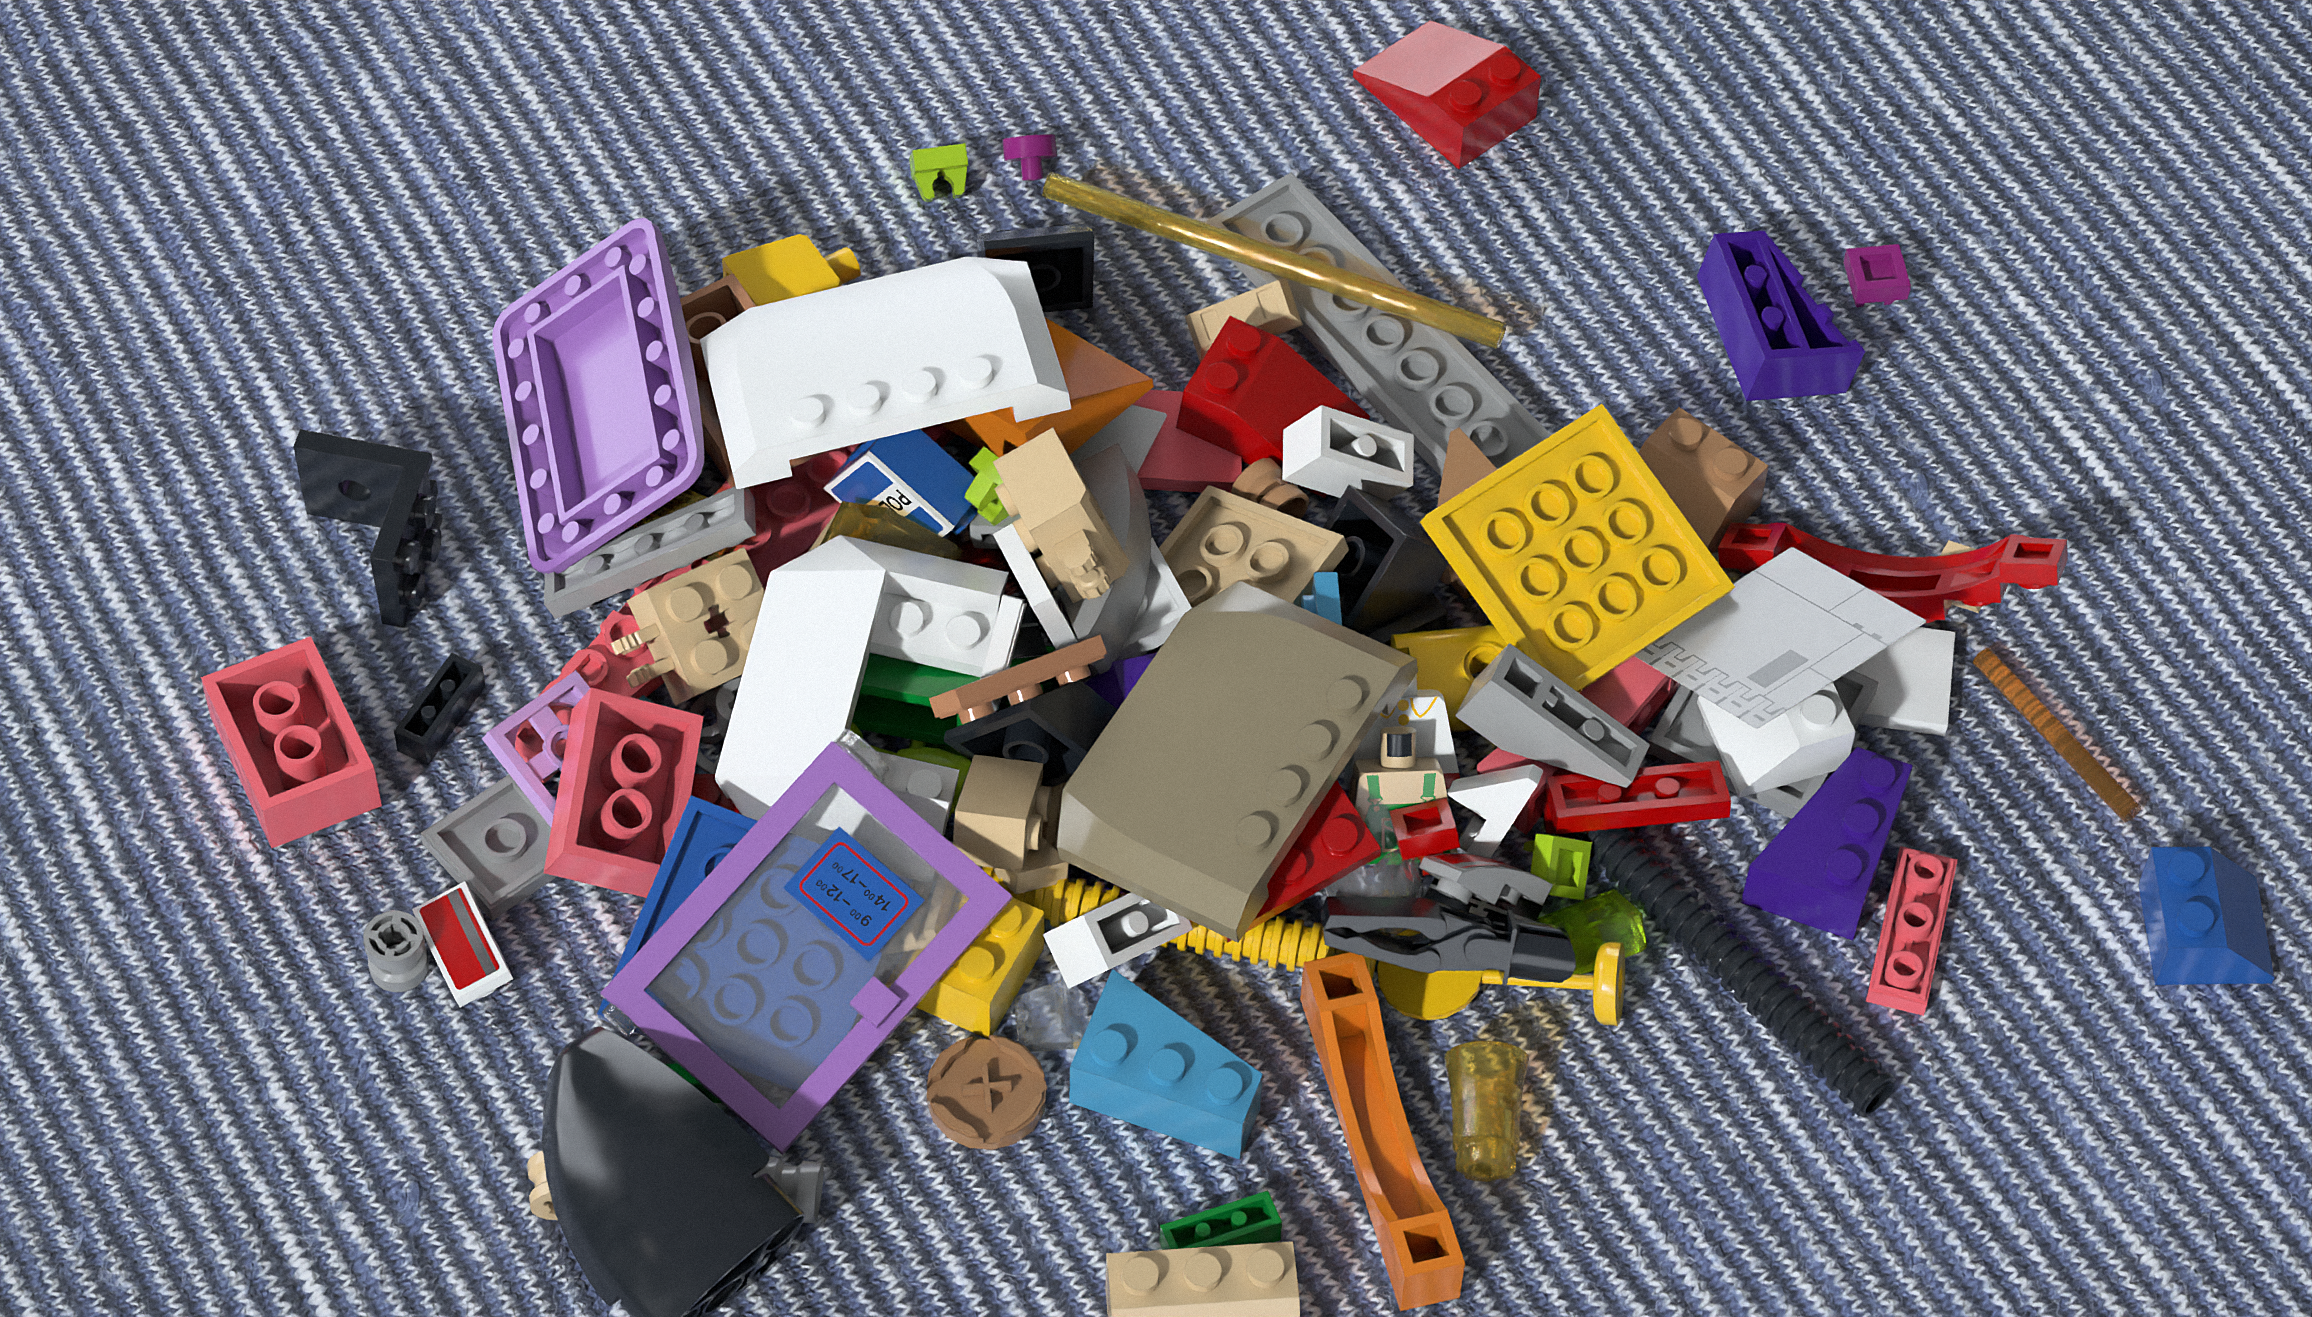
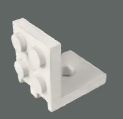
M1013 524L994 533L993 535L1028 602L1056 650L1080 642L1058 590L1054 592L1051 590ZM1151 538V558L1145 593L1135 623L1116 661L1142 656L1164 644L1185 612L1192 609L1153 538ZM1093 662L1088 664L1091 676L1080 679L1081 682L1086 683L1098 673Z

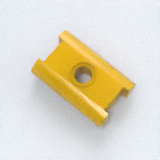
M1494 625L1393 634L1390 647L1417 659V690L1433 689L1438 690L1443 695L1451 733L1474 731V729L1458 719L1456 714L1475 679L1472 674L1482 672L1507 646V643Z

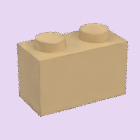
M982 755L973 756L955 809L953 845L977 866L1011 870V868L1023 869L1028 850H1039L1043 821H1048L1052 797V787L1042 786L1043 764Z

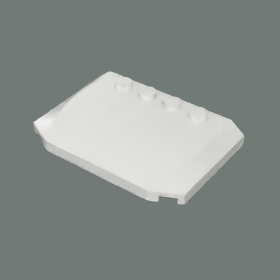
M963 257L752 307L700 339L736 489L793 476L789 462L791 459L1012 407L1016 422L1071 409L1069 392L1028 264L1024 261Z

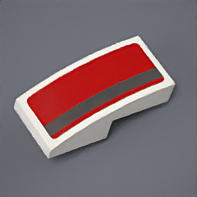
M465 881L412 909L416 919H418L423 928L427 944L459 1007L477 998L488 996L498 987L513 980L501 950L489 931L478 904Z

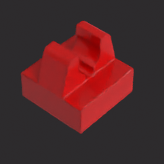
M1447 798L1389 811L1402 861L1418 857L1421 864L1426 856L1443 854V851L1460 847L1457 828ZM1422 870L1423 876L1430 875L1426 871Z

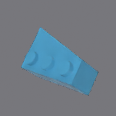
M1112 969L1070 1065L1069 1103L1240 1160L1260 1111L1263 1074Z

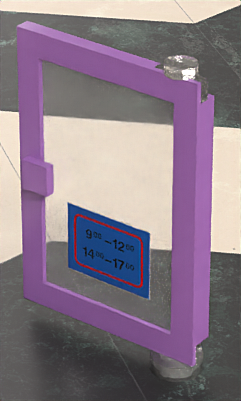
M844 729L834 741H831L600 993L601 997L609 1003L602 1011V1014L626 1036H630L638 1028L781 1155L790 1148L1012 900V895L879 781L889 770L888 765L867 742L848 729Z

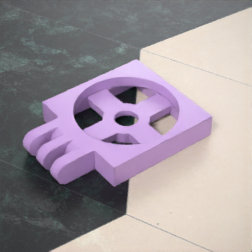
M577 670L489 730L482 738L550 827H552L557 797H553L541 781L555 771L562 770L563 758L556 753L555 745L559 740H567L569 725H563L549 706L574 708L589 691L590 687ZM526 720L530 722L544 740L543 751L527 762L524 761L515 749L518 729Z

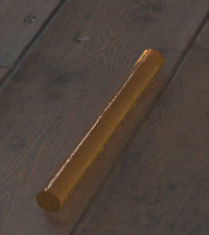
M1985 648L1977 654L1973 664L2123 822L2133 819L2141 810V806L1990 648Z

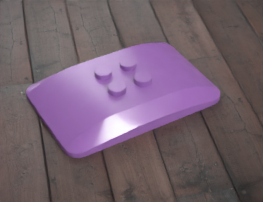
M637 218L628 222L510 304L501 312L493 328L492 341L528 556L532 567L544 575L545 573L555 572L559 574L687 490L695 483L704 465L703 428L697 382L674 274L659 227L646 218Z

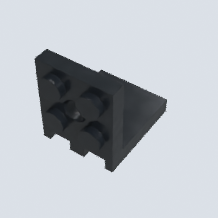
M300 429L293 448L306 513L381 528L370 556L382 624L404 628L411 607L418 608L422 602L425 591L424 571L428 562L434 563L441 547L442 535L440 526L443 519L442 514L435 513L438 496L436 480L429 479L428 476L433 461L432 453Z

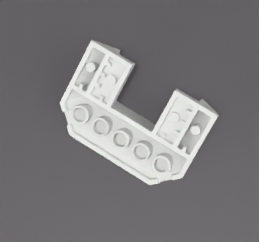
M839 535L771 571L715 774V781L727 799L731 798L742 815L759 821L826 746L833 741L944 836L958 782L959 770L846 745L870 652L981 677L1009 572L844 535ZM835 783L789 832L795 836L822 845L840 826L894 874L915 881L933 883L936 870Z

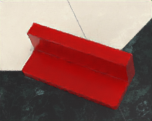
M1719 760L1642 767L1638 769L1633 782L1627 788L1582 774L1547 776L1543 823L1546 833L1564 834L1730 818L1731 798Z

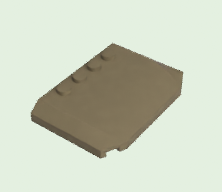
M1238 581L1185 612L1063 788L1057 838L1059 858L1239 943L1269 897L1267 883L1380 713L1390 715L1418 673L1417 659L1247 583Z

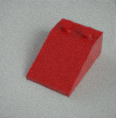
M1431 20L1353 70L1354 79L1458 169H1461L1536 118L1541 76L1505 45Z
M1229 316L1183 391L1176 428L1240 456L1242 461L1251 465L1263 458H1272L1283 469V430L1319 406L1323 405L1369 421L1371 416L1280 337ZM1298 485L1299 487L1308 490L1314 494H1317L1323 498H1326L1327 496L1326 493Z

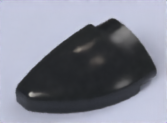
M601 1026L593 1027L568 1043L558 1054L548 1076L543 1107L542 1149L546 1179L555 1215L568 1245L588 1281L608 1306H612L621 1299L620 1305L631 1317H706L764 1276L782 1259L803 1224L806 1214L768 1173L762 1174L757 1178L754 1177L756 1173L767 1166L770 1159L769 1154L735 1121L697 1088L664 1063L635 1044Z

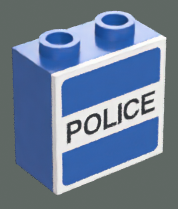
M921 429L860 443L823 488L888 546L919 553L928 547L936 551L952 533L958 535L972 521L978 510L964 497L975 477Z

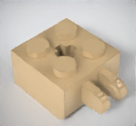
M1053 427L993 461L1003 481L1002 484L994 489L1011 518L1018 514L1021 515V518L1012 522L1029 553L1042 552L1043 555L1036 558L1035 561L1051 589L1062 584L1074 604L1081 599L1087 598L1090 600L1102 597L1114 580L1124 576L1130 561L1097 500Z
M744 547L649 588L627 600L640 630L610 643L615 655L628 654L639 649L641 644L647 643L655 661L652 665L645 664L632 670L630 675L626 676L631 689L662 676L676 706L743 675L765 594ZM707 621L712 629L711 634L707 632L703 622Z

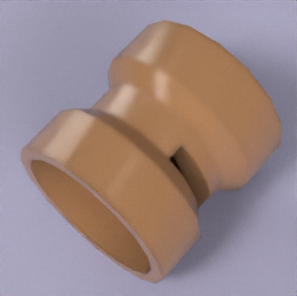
M1263 458L1248 466L1238 476L1231 491L1234 495L1298 519L1303 517L1310 503L1309 497L1298 485L1294 483L1288 484L1287 481L1282 480L1283 469L1272 458Z

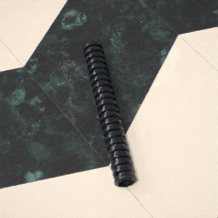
M1630 827L1588 831L1582 841L1592 842L1590 858H1593V865L1598 870L1606 869L1605 876L1610 882H1618V888L1623 894L1631 893L1630 899L1636 906L1644 905L1643 912L1648 918L1657 917L1656 924L1661 930L1670 929L1669 937L1675 943L1682 942V949L1687 955L1695 954L1694 960L1700 967L1708 966L1707 972L1713 979L1721 978L1720 985L1725 991L1734 990L1733 997L1739 1004L1748 1003L1747 1011L1752 1016L1760 1015L1759 1021L1764 1028L1773 1027V1035L1778 1041L1787 1040L1786 1048L1791 1053L1799 1052V1060L1804 1066L1813 1065L1812 1072L1818 1079L1826 1077L1825 1084L1831 1091L1840 1090V1100L1845 1104L1853 1103L1852 1110L1858 1117L1871 1114L1887 1100L1894 1089L1895 1076L1891 1072L1882 1073V1065L1877 1059L1869 1061V1053L1864 1047L1855 1048L1856 1041L1850 1034L1842 1036V1027L1837 1022L1829 1023V1015L1825 1010H1815L1816 1003L1811 997L1802 998L1803 991L1797 984L1789 986L1790 979L1784 972L1775 973L1776 965L1771 960L1763 961V953L1759 948L1750 949V941L1745 935L1736 936L1738 930L1732 923L1723 924L1724 916L1719 911L1711 912L1712 906L1706 899L1698 900L1699 893L1694 887L1685 888L1686 881L1681 875L1672 876V867L1668 863H1660L1661 858L1655 851H1647L1648 845L1643 839L1634 840L1635 833Z

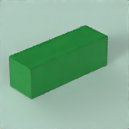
M1267 1190L1160 1225L1159 1244L1162 1250L1274 1243L1281 1240L1282 1221Z

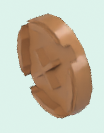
M989 1035V1040L979 1039L973 1041V1037L958 1040L939 1054L929 1070L926 1100L933 1123L947 1138L968 1148L994 1150L1016 1144L1034 1131L1045 1112L1047 1085L1040 1061L1026 1046L1005 1036Z

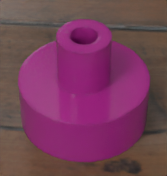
M1040 134L1003 139L1004 161H1021L1022 181L1043 179L1042 159L1057 157L1056 136L1054 134Z

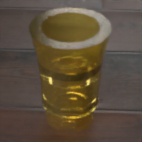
M1474 1041L1457 1045L1448 1050L1444 1056L1451 1096L1453 1121L1452 1148L1456 1153V1171L1464 1174L1465 1179L1490 1182L1496 1179H1508L1515 1173L1516 1154L1520 1149V1114L1523 1087L1529 1062L1528 1054L1517 1046L1497 1041Z

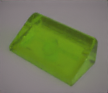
M1614 889L1541 916L1536 921L1556 925L1567 930L1575 952L1576 967L1573 974H1586L1594 971L1597 951L1606 942H1623L1625 958L1643 952L1647 947L1642 913Z

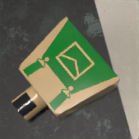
M1402 726L1386 727L1380 730L1381 759H1360L1354 762L1348 798L1381 847L1380 857L1368 864L1420 863L1418 857L1402 861L1389 811L1443 798L1448 800L1444 775L1437 758L1416 757V730L1414 728ZM1457 848L1443 851V854L1458 853Z

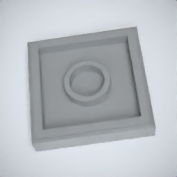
M507 775L420 833L422 844L458 884L466 882L478 906L492 921L558 877L543 873L551 827L510 775Z

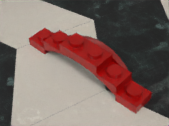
M1731 522L1718 546L1720 567L1736 568L1746 574L1754 571L1787 549L1794 547L1925 619L1926 623L1935 620H1945L1953 601H1962L1966 605L1975 607L1986 606L1991 603H2001L2009 583L2018 584L2026 589H2041L2049 585L2058 586L2068 561L2067 539L2030 538L2024 535L2011 534L1996 543L1973 551L1944 556L1909 557L1877 554L1847 548L1814 537L1788 523L1778 522L1771 524Z

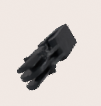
M1327 896L1320 910L1325 945L1426 973H1434L1436 971H1484L1489 968L1498 970L1502 985L1507 986V981L1510 977L1538 982L1563 983L1572 976L1576 967L1575 952L1570 936L1565 928L1552 924L1516 919L1512 910L1507 911L1505 923L1492 922L1480 915L1441 904L1438 900L1336 896ZM1406 928L1420 931L1421 933L1413 936H1403L1377 929Z

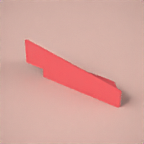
M1634 656L1579 692V694L1637 736H1640L1675 695L1680 683ZM1497 747L1477 764L1476 771L1478 775L1532 764L1544 770L1537 787L1513 822L1516 829L1527 835L1544 813L1546 777L1579 773L1510 753Z

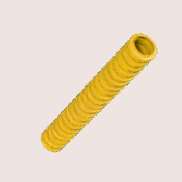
M982 868L984 872L1008 891L1013 898L1043 910L1044 919L1050 920L1052 927H1059L1061 922L1067 923L1129 894L1128 892H1123V888L1114 885L1113 889H1106L1105 883L1097 881L1094 886L1087 885L1085 878H1078L1075 883L1069 882V877L1058 880L1056 885L1044 886L1040 889L1015 894L1004 884L1002 878L999 879L993 871L994 868ZM1278 915L1276 920L1269 919L1246 932L1239 943L1233 940L1227 943L1222 935L1189 920L1193 930L1160 945V947L1167 948L1169 943L1177 944V950L1185 951L1187 946L1195 947L1196 954L1203 955L1205 950H1211L1216 958H1222L1224 953L1232 954V961L1237 962L1241 960L1242 956L1250 958V964L1258 965L1260 960L1268 961L1269 968L1274 969L1277 968L1278 963L1285 964L1286 970L1294 972L1296 967L1303 968L1304 962L1349 953L1348 951L1325 945L1321 923L1315 922L1313 927L1304 926L1303 919H1296L1295 923L1292 924L1287 923L1286 916ZM1364 956L1372 980L1376 959Z

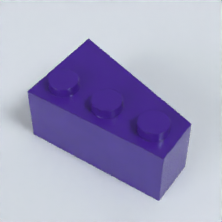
M1764 230L1714 234L1697 274V279L1746 401L1847 393L1866 352L1856 339L1847 341L1832 323L1835 314L1825 302L1819 305L1816 304L1801 286L1804 277Z
M1856 747L1749 865L1741 903L1853 940L1899 815L1913 765Z

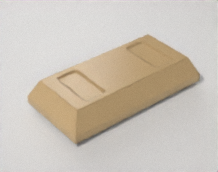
M1287 278L1276 280L1185 316L1200 363L1229 316L1275 336L1303 325Z

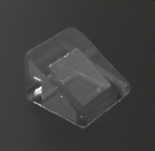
M1064 979L1014 997L1018 1043L1026 1046L1030 1052L1078 1049L1090 1022L1087 997L1075 986L1068 989Z

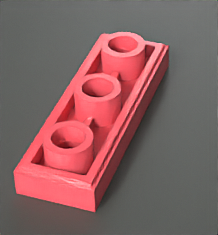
M1900 846L1865 1002L1924 1016L1958 859Z

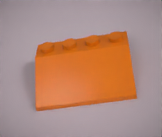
M1045 317L1069 392L1071 409L1016 422L1012 407L941 423L940 425L980 449L986 447L999 458L1053 427L1070 455L1154 387L1153 379Z

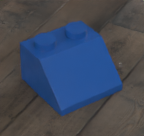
M2210 846L2151 847L2138 886L2155 985L2272 984L2275 977L2256 876Z

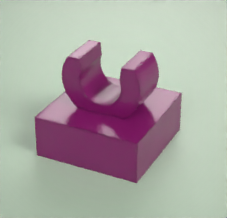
M1899 244L1846 249L1843 263L1857 308L1864 307L1865 303L1884 302V305H1891L1895 300L1908 299L1911 284Z

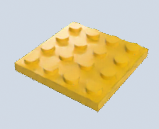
M1603 404L1598 405L1429 512L1420 521L1423 528L1507 645L1509 643L1578 693L1729 594L1735 588L1734 584Z

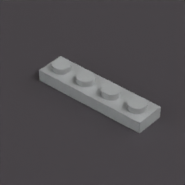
M736 486L614 537L559 574L555 572L545 573L544 605L553 617L557 619L576 610L586 609L595 602L626 589H634L645 581L671 570L684 568L695 560L721 549L740 544L745 539L756 535L755 497L748 487L736 489Z

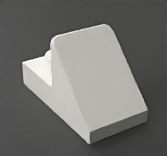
M1532 764L1464 777L1452 782L1447 794L1485 818L1482 821L1473 816L1459 837V848L1464 850V854L1492 857L1537 787L1544 770Z

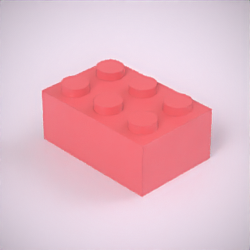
M311 636L201 677L210 717L271 848L382 806L375 768Z
M591 687L572 709L543 873L647 898L691 796L704 716Z

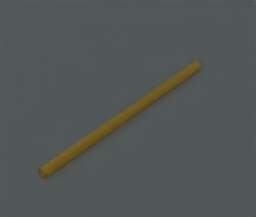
M1050 172L1045 181L1043 197L1495 349L1500 347L1507 326L1504 322L1055 172Z

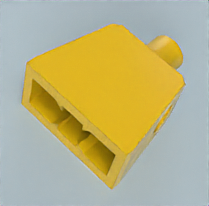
M802 234L722 258L723 278L734 274L756 307L843 286L842 284L861 275L857 258L850 248L844 247L823 257L808 236Z

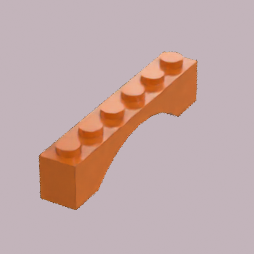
M1349 952L1304 962L1300 1000L1399 1309L1404 1311L1460 1298L1465 1261L1448 1210L1437 1195L1426 1173L1406 1119L1391 1065L1379 1001L1365 958L1362 955Z

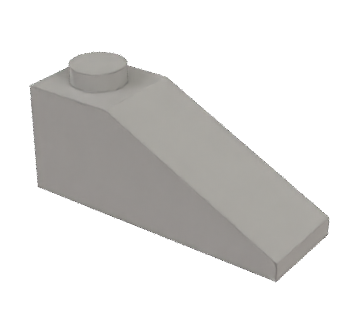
M1510 643L1474 679L1456 714L1458 719L1501 750L1625 788L1633 782L1650 746L1649 743Z

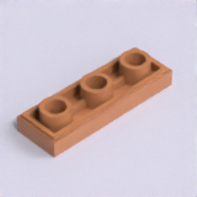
M1097 635L929 698L936 718L940 717V719L958 714L961 723L964 724L994 713L995 710L991 701L1007 695L1010 705H1014L1043 694L1040 685L1042 681L1055 677L1058 687L1091 676L1088 664L1105 658L1104 655L1108 653L1101 635Z

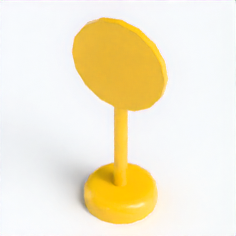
M1406 929L1397 935L1413 936L1421 932ZM1606 942L1600 946L1596 955L1594 975L1572 974L1563 983L1538 982L1510 977L1508 978L1507 985L1593 990V1008L1597 1021L1604 1025L1618 1026L1622 1016L1625 988V950L1623 942ZM1380 960L1377 966L1379 988L1388 1004L1404 1016L1424 1021L1447 1018L1463 1010L1478 994L1481 983L1502 985L1499 971L1495 969L1426 973Z

